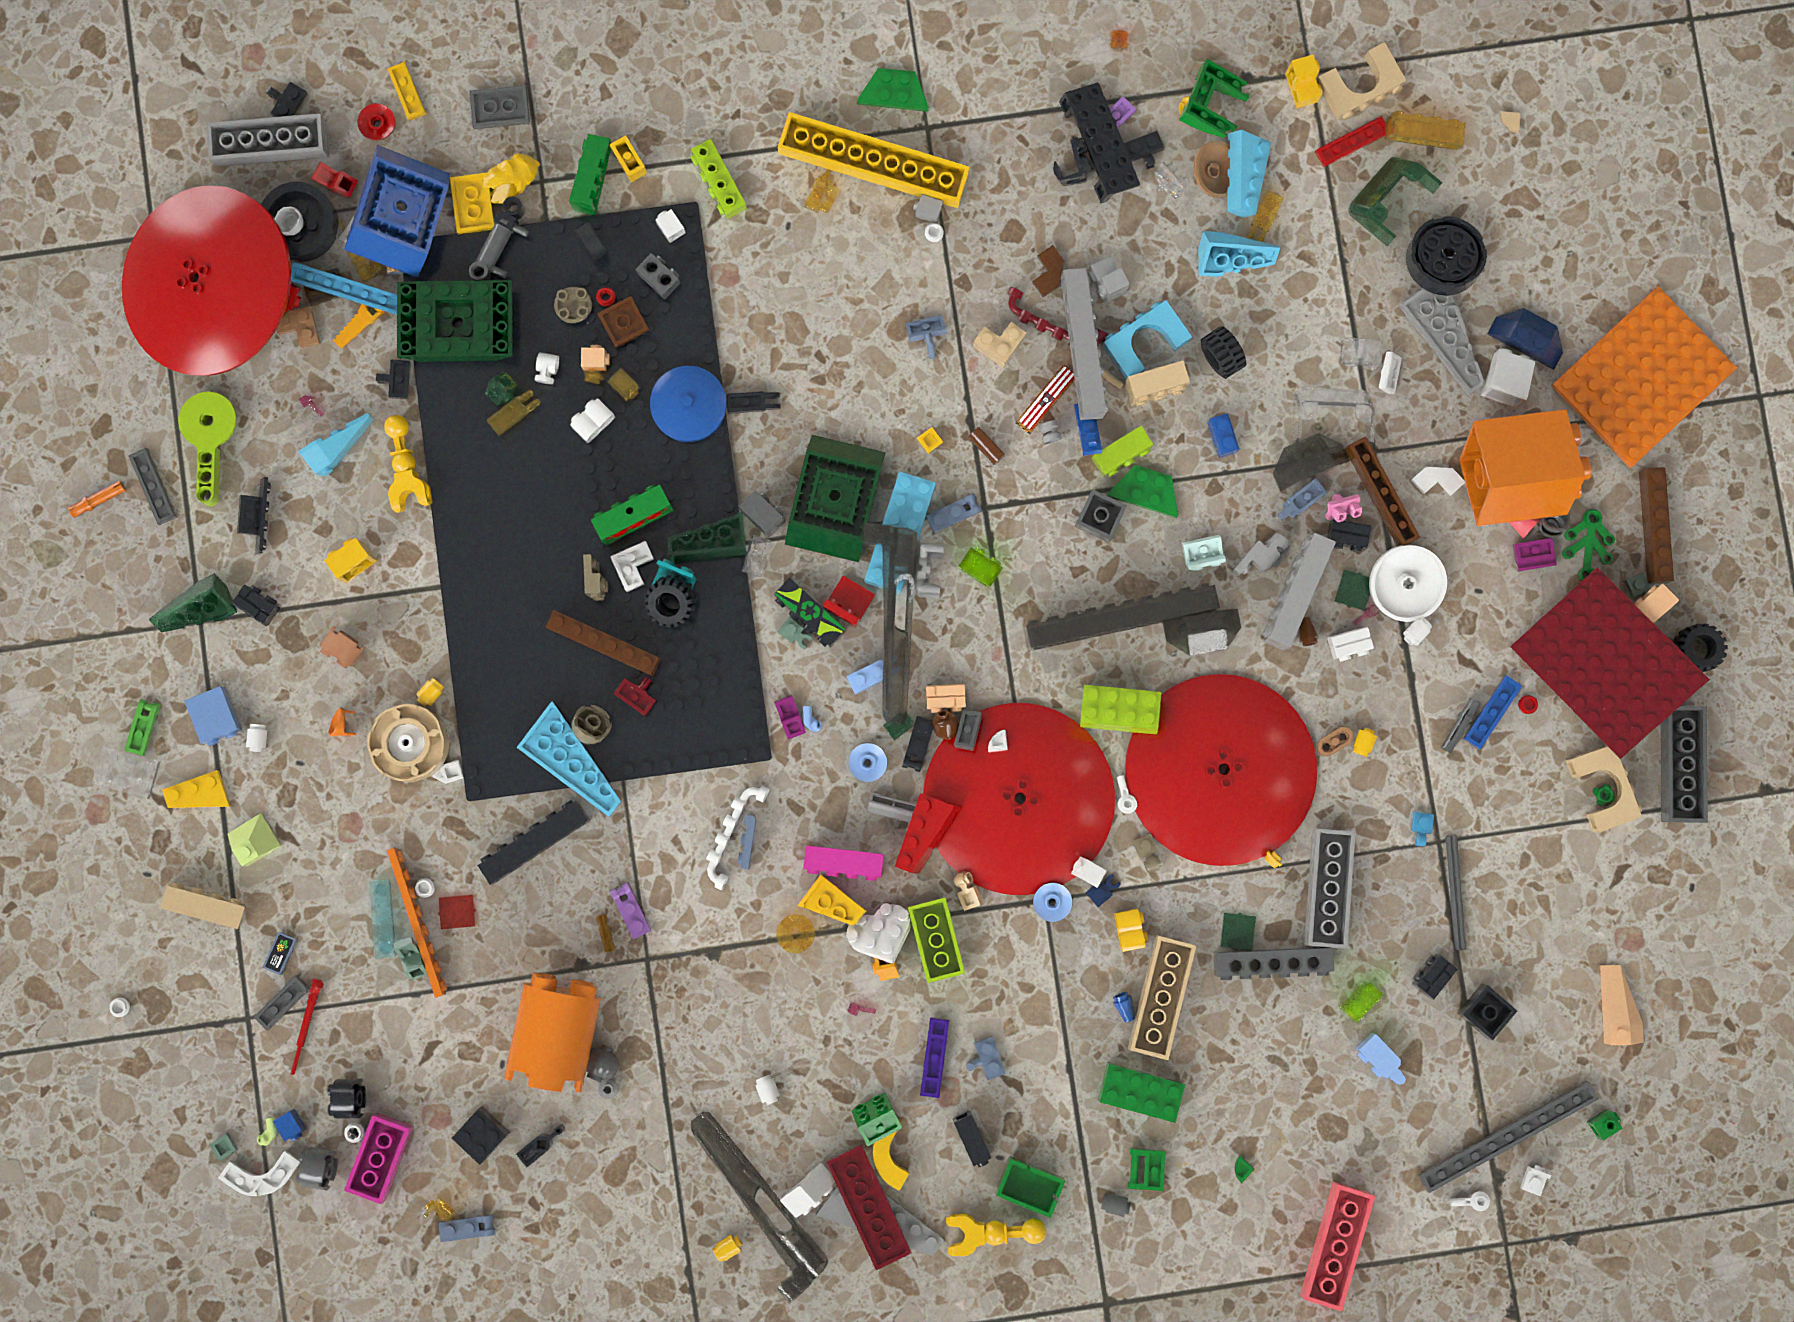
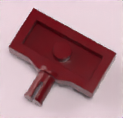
M646 676L639 686L632 684L624 678L614 692V695L645 717L656 703V700L645 691L651 682Z

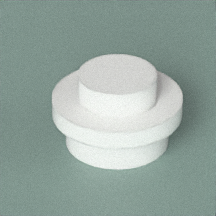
M932 223L926 227L925 237L928 241L938 242L942 239L944 232L939 224Z
M423 878L416 883L415 891L418 896L427 898L434 893L435 885L432 880Z
M122 997L114 999L110 1004V1012L115 1017H123L130 1010L128 1000Z

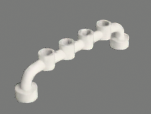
M763 785L761 788L751 787L746 789L740 798L735 797L731 805L734 808L732 816L727 814L723 825L726 826L724 833H718L715 839L718 846L715 851L710 850L706 859L710 861L707 872L710 880L715 883V888L723 890L728 881V876L722 873L719 876L716 875L715 868L722 857V853L730 840V836L738 823L749 796L757 795L756 800L764 802L768 796L769 788Z

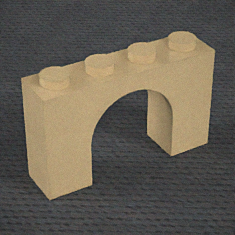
M1385 42L1368 50L1365 55V59L1376 79V85L1372 91L1362 94L1351 91L1344 84L1336 68L1318 77L1317 84L1321 85L1322 95L1337 121L1341 119L1347 120L1354 115V112L1358 110L1362 112L1369 108L1371 103L1375 101L1379 103L1387 98L1386 95L1390 93L1394 95L1403 89V85L1407 80Z
M1608 746L1565 760L1572 778H1579L1595 771H1602L1608 774L1616 785L1615 800L1609 806L1586 814L1593 833L1602 832L1642 817V807L1636 801L1634 796L1635 789L1627 778L1628 771L1622 765L1620 758Z

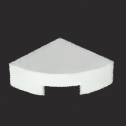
M1005 730L999 731L992 737L988 745V752L1008 750Z

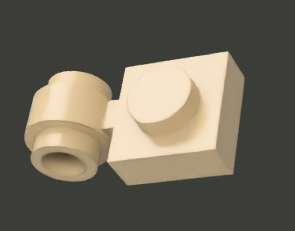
M966 871L958 873L954 877L955 885L962 889L957 895L964 911L983 904L977 886L970 887L973 882L972 874Z

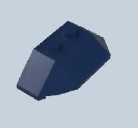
M1525 308L1496 317L1487 335L1553 370L1563 354L1558 326Z

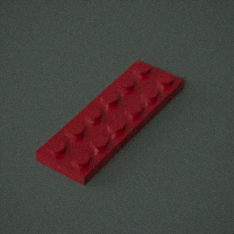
M862 1144L827 1160V1166L876 1271L912 1254Z

